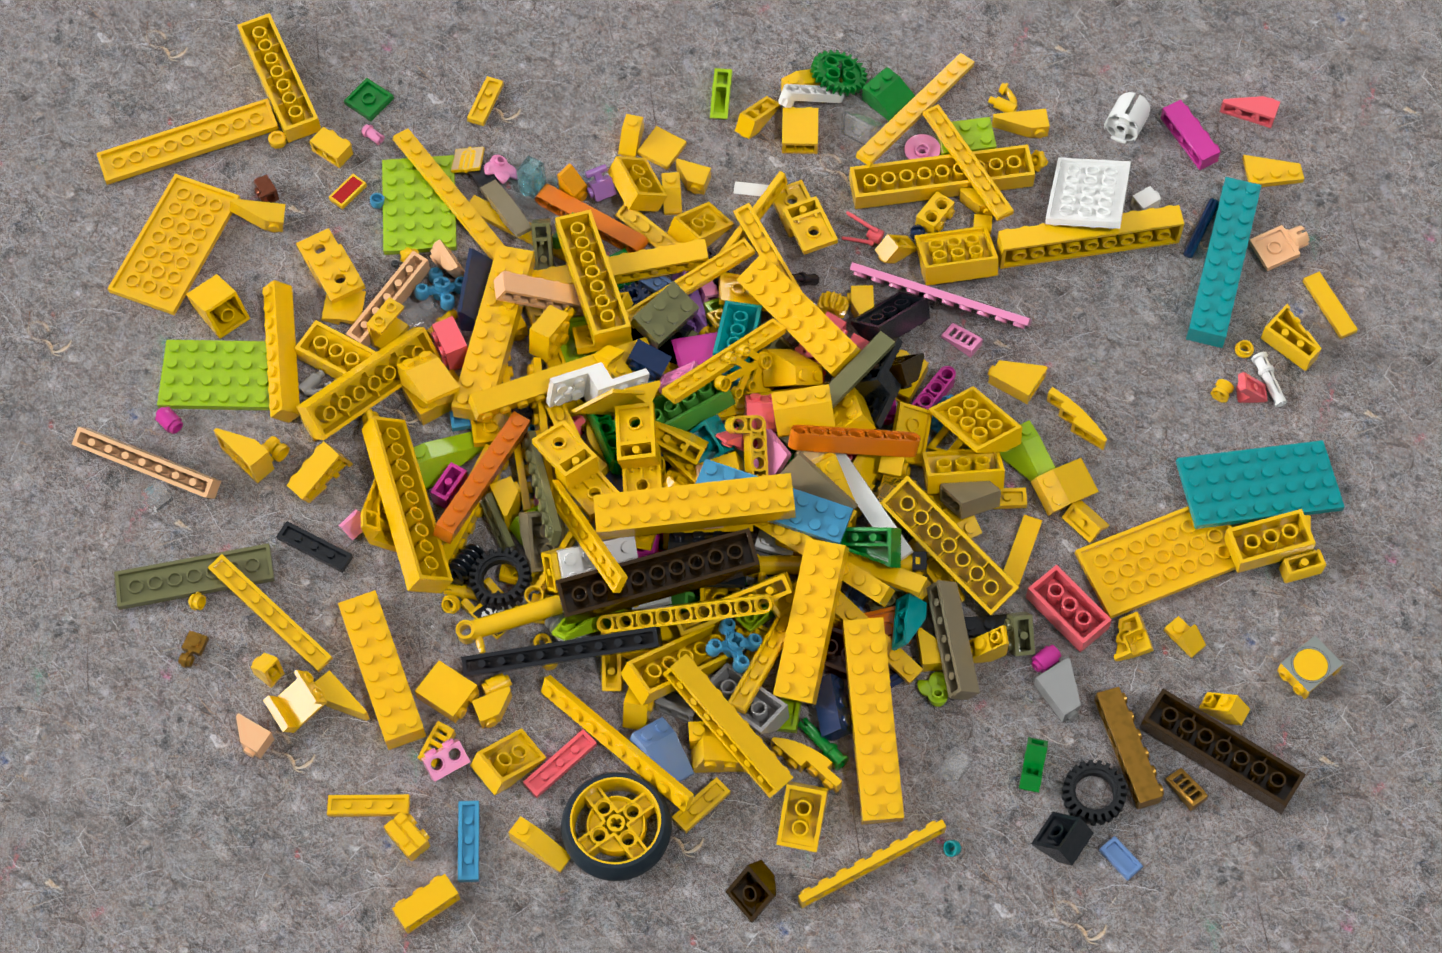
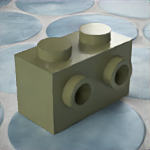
M1028 612L1008 613L1004 625L1008 631L1009 653L1014 656L1035 654L1032 614Z

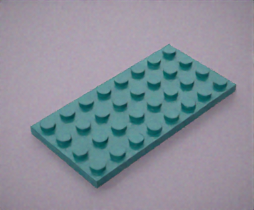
M1323 440L1179 457L1175 461L1195 529L1255 522L1302 509L1304 515L1343 511L1345 508Z

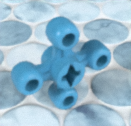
M433 267L428 272V279L433 285L427 286L424 283L416 285L415 297L420 301H424L429 295H433L434 299L440 301V307L443 310L450 311L455 306V298L450 293L455 291L457 294H461L464 277H458L454 282L450 283L448 278L443 277V271L439 267Z
M726 618L721 620L718 626L719 632L725 635V640L721 642L719 639H711L707 643L705 651L711 657H716L723 652L727 657L733 658V670L737 673H743L749 667L750 661L747 656L743 655L742 651L744 649L752 652L757 651L762 643V638L756 633H752L747 638H744L742 634L734 631L736 627L735 621L732 618Z

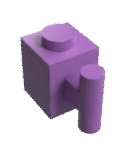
M605 164L585 172L587 179L594 176V180L587 182L589 186L587 192L589 197L597 202L617 194L612 178L609 175L602 176L601 174L608 171Z

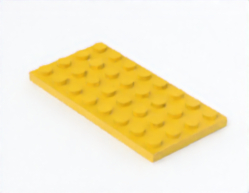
M174 174L108 287L109 293L175 316L233 214L229 211L230 198L240 199V196Z
M1189 506L1079 548L1074 553L1105 613L1111 619L1236 570L1224 540L1226 530L1232 528V526L1225 525L1195 529Z

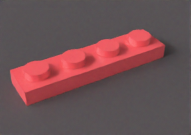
M584 729L581 730L524 780L523 785L538 798L597 746V742Z

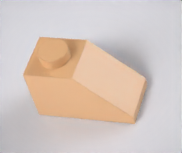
M238 713L236 720L240 742L244 748L243 751L250 757L255 755L261 759L275 739L270 731Z

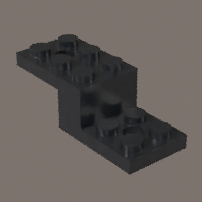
M899 337L891 338L895 341V346L855 386L866 401L876 429H881L885 418L891 410V406L902 386L889 371L903 343Z

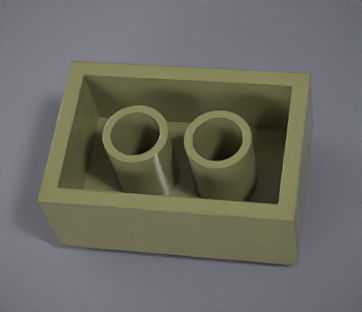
M673 281L633 316L631 325L643 337H646L653 347L659 349L697 315L700 307Z

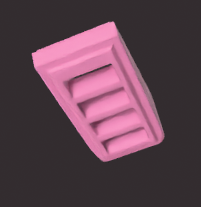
M954 323L941 335V338L970 358L982 346L983 339ZM954 330L955 333L951 337L949 334ZM959 334L961 335L958 340L955 339Z

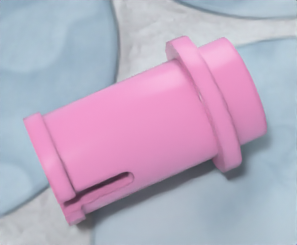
M366 124L362 128L361 133L365 138L368 137L377 145H380L384 141L385 136L373 129L372 125Z

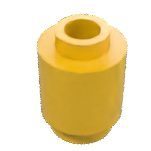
M500 673L485 680V683L481 684L485 695L511 686L512 682L508 675L504 676L503 673Z

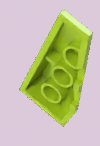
M601 616L568 625L566 619L563 618L552 631V635L566 641L599 631L597 620ZM603 619L604 626L610 628L612 624L610 619Z

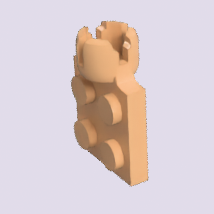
M1281 225L1251 238L1249 244L1266 271H1269L1300 257L1299 249L1309 244V236L1307 231L1302 233L1305 230L1303 226L1285 229Z

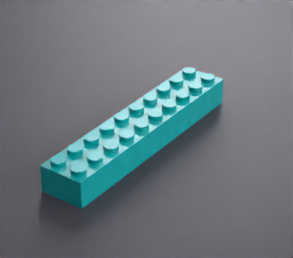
M1225 177L1186 340L1223 348L1262 186L1260 184Z

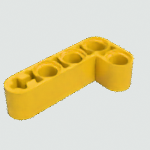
M760 415L728 418L725 422L726 431L730 434H743L745 472L753 475L754 472H759V474L755 475L767 476L768 455L765 419ZM735 420L739 423L737 430L733 426ZM753 420L757 422L756 429L752 427ZM754 439H756L758 442V447L756 449L753 447ZM755 459L759 461L758 468L754 466Z

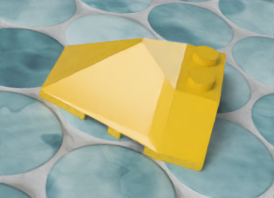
M375 478L361 510V529L369 544L397 552Z

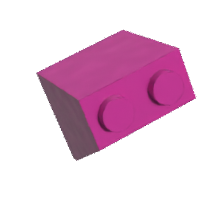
M718 332L671 340L678 366L681 367L693 361H697L698 365L713 357V349Z

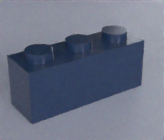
M829 673L821 679L815 706L821 737L835 741L853 733L851 727L852 720L848 712L844 682L841 677Z

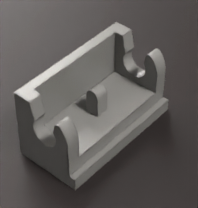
M669 693L655 702L656 710L686 722L695 721L696 712L679 695Z

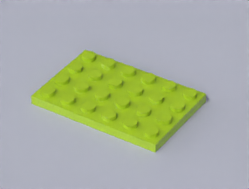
M454 155L432 156L455 184V173L451 172ZM408 158L382 160L384 255L400 254V251L406 247L417 249L419 253L430 252L433 244L439 239L451 251L457 250L456 216Z
M166 340L157 401L158 409L170 407L171 409L270 411L266 342Z

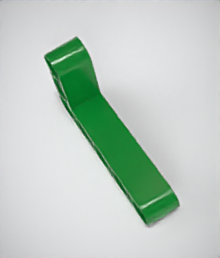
M586 414L609 470L616 475L622 474V468L617 461L616 426L611 415Z

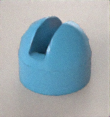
M381 193L372 194L370 196L371 206L374 209H380L384 204V196Z

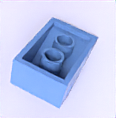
M663 717L632 733L629 741L677 781L681 782L694 774L675 731Z

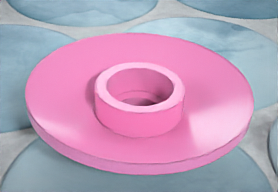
M918 134L908 139L904 152L908 160L939 156L940 144L930 135Z

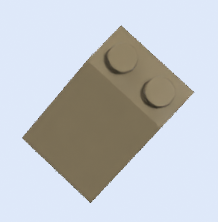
M541 512L519 513L520 534L530 572L544 571L541 552L558 548L566 536L565 523L558 513L562 530L558 546H550L548 538L545 537V525L542 524Z

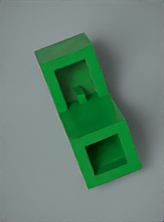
M1028 737L1019 789L1039 793L1048 741Z

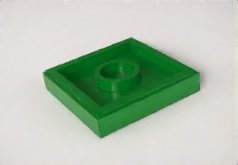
M366 78L344 100V104L371 122L394 99V96Z

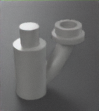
M321 369L317 373L312 372L299 384V392L306 397L312 396L323 389L314 388L322 382L321 378L325 376V373ZM329 381L328 383H324L323 385L324 387H326L332 382Z

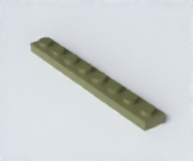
M527 431L526 438H523L522 448L526 451L525 459L529 463V474H532L535 498L539 501L538 510L542 513L545 537L548 538L550 546H558L562 530L542 455L532 444V439L536 437V432Z

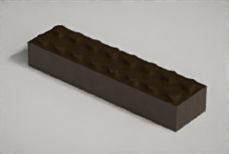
M1164 688L1144 716L1139 727L1281 815L1306 775Z

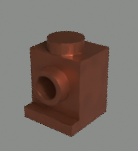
M267 174L254 180L256 186L254 191L261 202L274 203L280 200L277 190Z

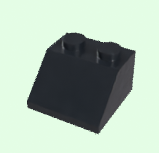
M1052 812L1031 844L1057 862L1072 866L1094 833L1082 818Z

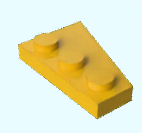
M1243 155L1242 160L1248 182L1262 185L1261 187L1304 182L1305 178L1300 163Z

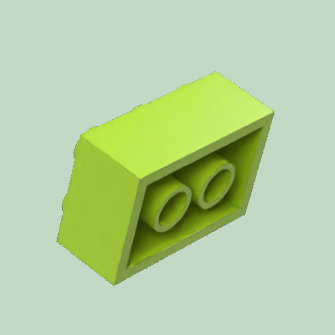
M990 117L952 121V124L972 151L997 148ZM936 134V140L940 144V155L950 154Z

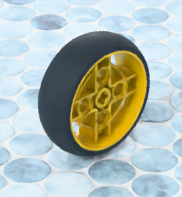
M624 772L605 773L584 782L574 791L566 803L561 821L563 844L571 859L589 875L608 881L629 880L649 871L664 855L672 832L670 810L662 794L645 779ZM625 791L633 793L638 797L631 800L623 796L607 797L605 793ZM587 805L591 811L586 821V834L577 839L575 831L576 821L581 810ZM606 807L610 809L609 812L605 814L599 812L601 808ZM632 811L638 813L636 817L628 816V814ZM655 813L658 826L653 842L647 848L642 842L647 831L646 819ZM613 824H620V828L613 827ZM598 835H603L605 839L602 841H596L595 837ZM626 839H632L634 841L631 845H625L623 843ZM601 852L613 857L625 855L628 860L623 862H606L596 859L594 856Z

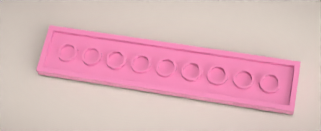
M853 262L850 270L854 271L853 275L866 279L869 276L872 277L871 280L873 282L883 285L884 282H888V286L898 290L904 287L907 288L906 291L908 293L918 296L920 292L924 294L925 298L933 301L939 298L942 299L941 303L954 307V304H958L960 309L968 312L974 309L977 310L978 315L987 318L993 315L996 321L1006 324L1007 321L1013 322L1012 325L1021 329H1025V326L1030 327L1032 321L1030 318Z

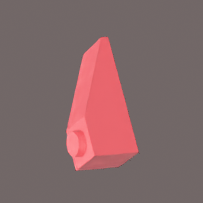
M1264 96L1224 99L1220 112L1271 128L1280 101Z

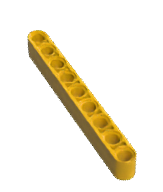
M757 594L612 612L598 618L597 628L603 633H611L655 626L660 627L765 614L774 607L775 601L769 594ZM760 599L769 601L767 609L760 606ZM741 601H746L749 604L748 611H743L740 608ZM723 603L727 604L730 608L727 614L720 610V605ZM701 606L709 608V616H704L701 613ZM683 608L689 610V618H684L681 615ZM662 611L669 612V621H665L662 618ZM643 613H647L650 616V623H645L642 620ZM623 616H628L631 619L629 626L623 623ZM604 618L610 619L612 623L610 628L604 626Z

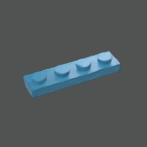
M479 800L458 801L459 883L479 882Z

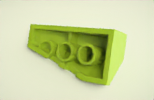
M1028 420L1020 424L1022 426L1021 444L1006 452H1000L1003 461L1008 465H1012L1021 476L1024 475L1028 480L1032 481L1036 477L1055 469V466L1031 421Z
M472 431L425 442L413 447L426 490L434 487L451 462L460 467L483 450L484 447H474Z

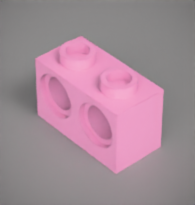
M448 739L442 743L443 747L437 750L435 748L430 749L424 753L425 757L421 758L434 782L470 763L458 739ZM457 748L459 751L458 756L455 759H450L449 751ZM439 758L441 765L433 769L431 767L432 760Z

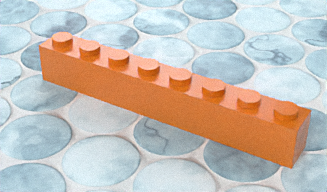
M515 411L512 413L437 521L433 533L434 536L451 544L490 487L489 484L493 483L527 433L531 420Z

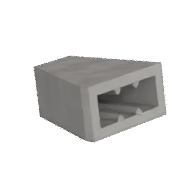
M1066 658L1036 677L1034 682L1036 689L1061 722L1067 719L1071 721L1076 718L1081 706L1071 660Z

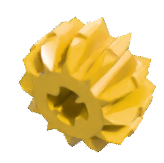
M826 291V293H822L819 297L817 307L824 314L828 311L839 318H844L848 311L849 302L847 297L842 296L841 293Z

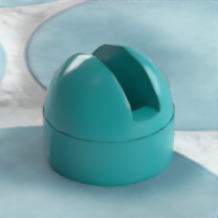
M948 840L944 843L943 850L948 857H954L960 854L962 846L959 841Z

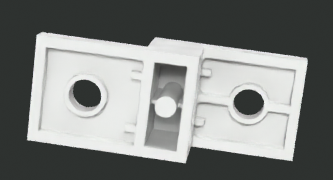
M600 362L550 378L546 403L550 408L560 406L572 400H578L581 397H584L586 402L611 389H625L648 383L650 374L645 368L612 379L603 363Z

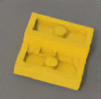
M361 290L334 304L331 303L326 294L321 320L337 325L340 322L353 325L362 314L366 291Z

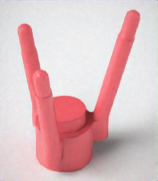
M846 211L848 216L869 228L866 237L869 239L842 236V240L864 243L873 246L874 243L880 244L885 231L873 227L856 215Z

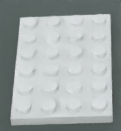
M1058 158L1046 214V224L1053 226L1067 225L1072 227L1120 229L1131 161Z

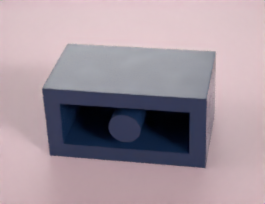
M638 339L626 364L633 371L646 368L650 374L649 379L658 381L672 357Z

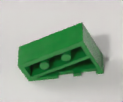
M846 528L841 545H846L849 548V552L864 556L891 568H901V528Z

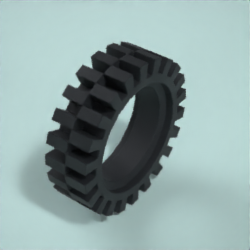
M501 547L497 548V552L490 549L489 555H486L484 552L481 554L482 559L477 558L475 560L477 565L473 564L471 567L473 572L469 574L471 578L469 582L477 600H480L482 605H487L490 609L494 606L496 610H501V607L507 610L509 609L508 605L512 604L515 607L517 606L516 601L520 603L524 601L523 595L525 590L531 586L532 573L527 561L517 551L513 550L511 552L510 548H505V551H503ZM498 564L511 565L518 571L516 585L510 591L503 594L489 592L484 587L483 582L487 571Z
M1089 760L1088 763L1083 761L1080 762L1079 766L1076 764L1072 771L1068 772L1062 787V800H1064V807L1069 809L1068 813L1082 818L1086 824L1091 822V826H1096V823L1104 825L1106 821L1109 823L1114 817L1116 818L1124 807L1127 789H1125L1126 782L1122 781L1123 776L1121 773L1117 774L1118 769L1115 767L1111 769V764L1107 762L1106 765H1103L1101 760H1097V763H1093V760ZM1089 776L1104 779L1112 788V802L1102 809H1091L1084 806L1076 796V785L1080 780Z

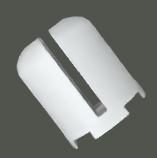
M1128 92L1119 96L1104 123V129L1107 128V131L1112 135L1111 139L1123 144L1127 141L1136 140L1150 113V104L1142 95H1139L1134 106L1132 103L1136 93Z

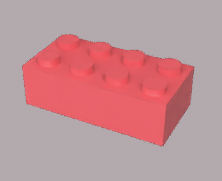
M1055 565L1027 590L1026 599L1080 653L1110 627L1112 619L1058 565Z

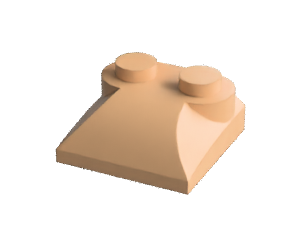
M440 239L436 241L430 250L432 254L429 256L442 271L445 269L454 278L464 277L465 270L453 252Z

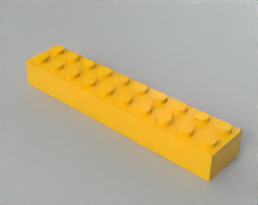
M1028 144L972 151L1000 191L1032 187L1034 185L1035 171ZM951 154L872 164L870 167L868 165L850 167L849 172L855 209L930 200L936 191L946 197L959 196L960 188H974Z
M1168 205L1162 208H1148L1141 211L1132 210L1123 213L1120 229L1072 227L1067 225L1053 226L1046 223L1030 227L1022 226L1016 229L1007 228L998 232L996 253L998 255L999 267L1004 269L1177 244L1180 241L1185 223L1180 206Z
M501 245L497 246L458 381L461 390L455 392L451 407L454 417L476 421L468 401L470 394L502 384L524 305L496 300L494 280L502 271H510L511 273L525 274L532 277L536 263L534 251ZM492 418L486 421L482 419L477 421L491 424Z
M372 416L361 430L407 590L412 592L442 593L452 583L453 578L441 539L433 535L436 522L406 421L403 419Z
M791 473L593 495L596 532L601 540L796 518Z
M879 617L843 620L842 631L862 825L900 822L904 819L884 619Z

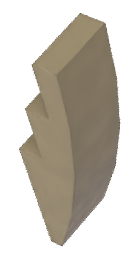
M496 179L480 187L481 193L490 201L491 207L498 213L501 221L517 238L532 230L524 214Z

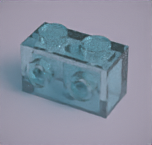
M528 155L516 170L519 191L523 195L535 199V196L546 184L544 163Z

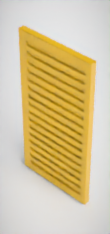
M611 389L572 409V412L575 414L615 415V406L630 405L627 402L631 401V398L637 395H644L645 391ZM657 391L654 398L661 395L659 391Z

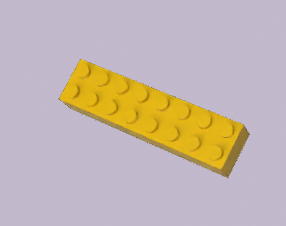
M268 13L238 24L237 27L242 42L288 143L319 132L321 126L318 116L271 14Z
M591 209L556 217V233L595 348L632 339L631 324Z
M763 253L736 279L780 324L786 327V330L834 378L862 351Z
M424 327L411 328L296 406L314 439H327L401 388L397 364L402 363L405 359L414 358L425 351H431L441 360Z
M907 475L880 502L990 615H993L1020 589L996 562L910 476Z
M806 539L773 695L777 698L816 705L849 552V548L846 545Z
M374 590L338 603L388 750L427 737L376 591Z

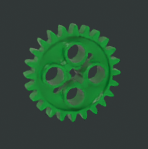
M831 49L829 53L824 50L823 54L818 53V56H815L810 71L813 73L812 78H816L815 82L821 83L820 87H826V91L832 90L833 94L838 92L840 96L842 93H845L846 96H849V93L855 95V92L860 93V90L867 81V73L865 72L866 68L862 67L863 63H857V58L852 59V55L846 56L845 52L840 54L838 50L834 53Z

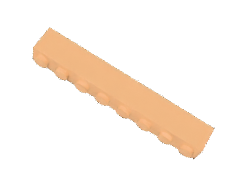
M78 427L72 442L74 446L205 498L215 499L221 484V480L89 428Z

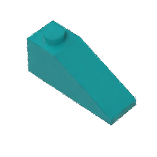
M911 593L896 600L891 648L894 651L907 645L926 619L927 603Z

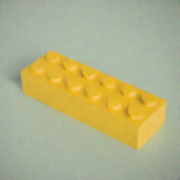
M721 621L693 631L626 663L621 676L642 706L676 691L664 677L663 673L685 654L692 658L698 668L707 676L720 670L726 663L730 665L733 663V658L727 657L723 652L716 657H711L705 651V647L711 639H719L721 642L725 640V635H722L718 629Z

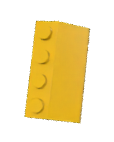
M317 320L314 321L295 347L299 360L318 370L321 369L325 374L335 379H338L376 353L371 348Z
M972 449L922 452L924 483L927 494H939L940 484L957 482L991 481L999 489H1004L1005 469L1000 452L976 453Z

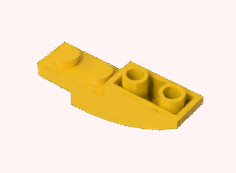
M777 737L771 739V750L776 756H782L791 769H797L801 773L807 768L808 773L814 778L817 776L822 781L823 786L829 788V791L833 790L837 793L842 788V780L831 772L832 761L827 757L793 740Z

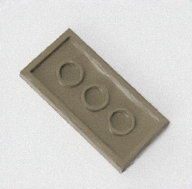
M801 451L780 473H791L792 487L794 489L853 508V510L858 506L852 498Z

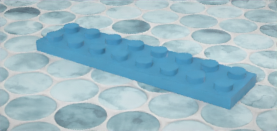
M705 459L695 484L758 476ZM793 488L796 518L767 521L826 542L841 544L853 513V508Z

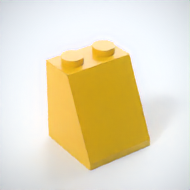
M217 274L186 294L193 308L219 339L251 319L237 292Z
M762 349V351L768 352L773 360L771 367L763 370L764 387L823 385L822 365L793 349Z

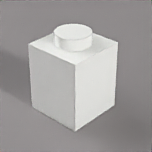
M1149 186L1132 196L1130 206L1136 211L1159 208L1161 197L1157 191H1154Z

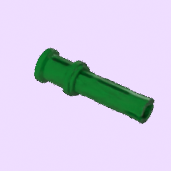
M807 717L802 719L804 724L800 721L798 728L822 751V755L832 761L835 770L843 768L849 761V757L847 755L844 756L838 750V746L835 743H830L826 738L821 737V732Z

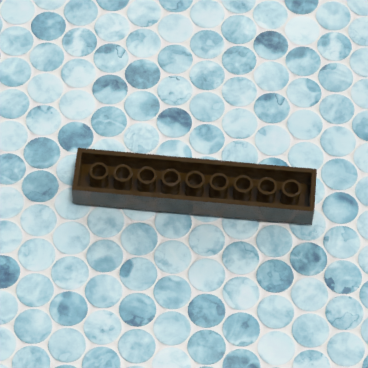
M746 528L618 563L628 576L620 593H613L597 569L559 579L555 582L568 625L760 572V563L750 530Z

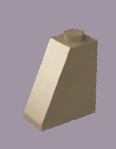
M991 481L940 484L939 500L960 519L1000 506L1001 490Z

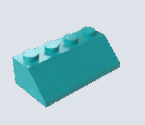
M725 301L713 356L761 326L762 305ZM748 357L745 361L751 363L753 359ZM736 365L733 368H731L730 371L734 372L740 369L741 367Z

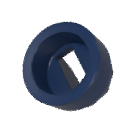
M918 224L914 225L910 230V237L915 240L914 235L925 234L924 227Z

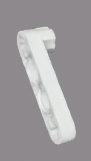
M785 84L778 103L786 108H791L795 101L841 103L845 93H842L840 96L838 92L833 94L832 90L826 91V87Z

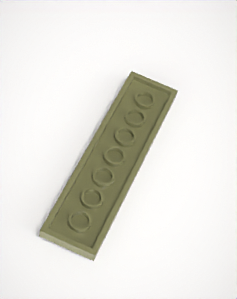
M267 543L114 572L117 607L119 610L186 598L196 592H200L203 595L230 590L208 569L221 554L255 585L273 582L275 577L270 544Z

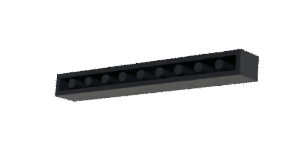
M655 626L463 656L461 660L464 677H474L655 649L663 646L661 629Z

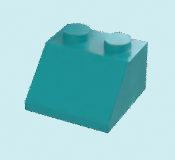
M718 414L705 419L689 431L709 442L699 463L704 462L705 459L710 460L728 454L736 449L734 445L732 448L722 445V441L715 437L717 433L726 431L725 425Z

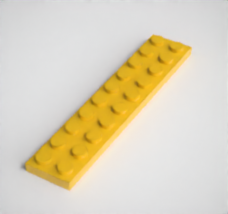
M266 98L96 154L106 184L109 185L279 130L269 100Z

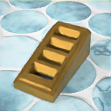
M1182 768L1165 778V781L1190 811L1204 803L1208 798L1207 793ZM1181 775L1182 779L1175 783L1173 780ZM1186 782L1187 785L1181 789L1179 786ZM1191 788L1192 791L1186 794L1185 791ZM1196 794L1197 797L1192 800L1190 797Z

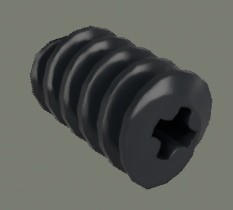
M468 544L448 563L454 584L462 585L469 578L470 572H473L471 569L472 565H477L475 560L483 558L481 554L485 551L475 544Z

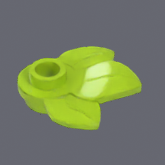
M936 671L932 673L929 680H918L917 687L920 694L928 697L933 706L940 707L947 702L948 692L942 672Z

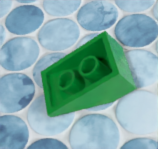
M888 67L884 68L862 87V100L888 121L915 97L901 77Z

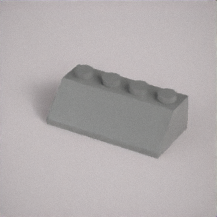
M726 663L710 681L722 692L724 698L728 701L743 673L735 672L732 665ZM763 687L759 689L746 714L737 711L749 723V726L761 735L777 731L789 719L788 705Z

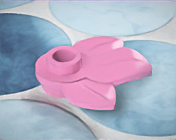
M493 155L490 162H487L484 166L485 174H494L502 184L509 177L515 180L518 179L516 168L510 165L501 155Z

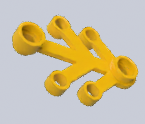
M740 345L739 354L751 357L754 360L751 363L738 357L737 353L727 352L725 361L736 364L741 368L727 376H717L714 380L716 389L727 392L732 382L740 378L738 385L731 389V394L734 398H741L744 388L754 391L762 370L769 369L772 365V356L768 352L761 351L757 353L749 345ZM754 370L752 378L749 379L751 372Z

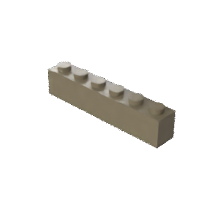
M938 580L926 589L949 699L969 700L979 694L980 691L957 582Z

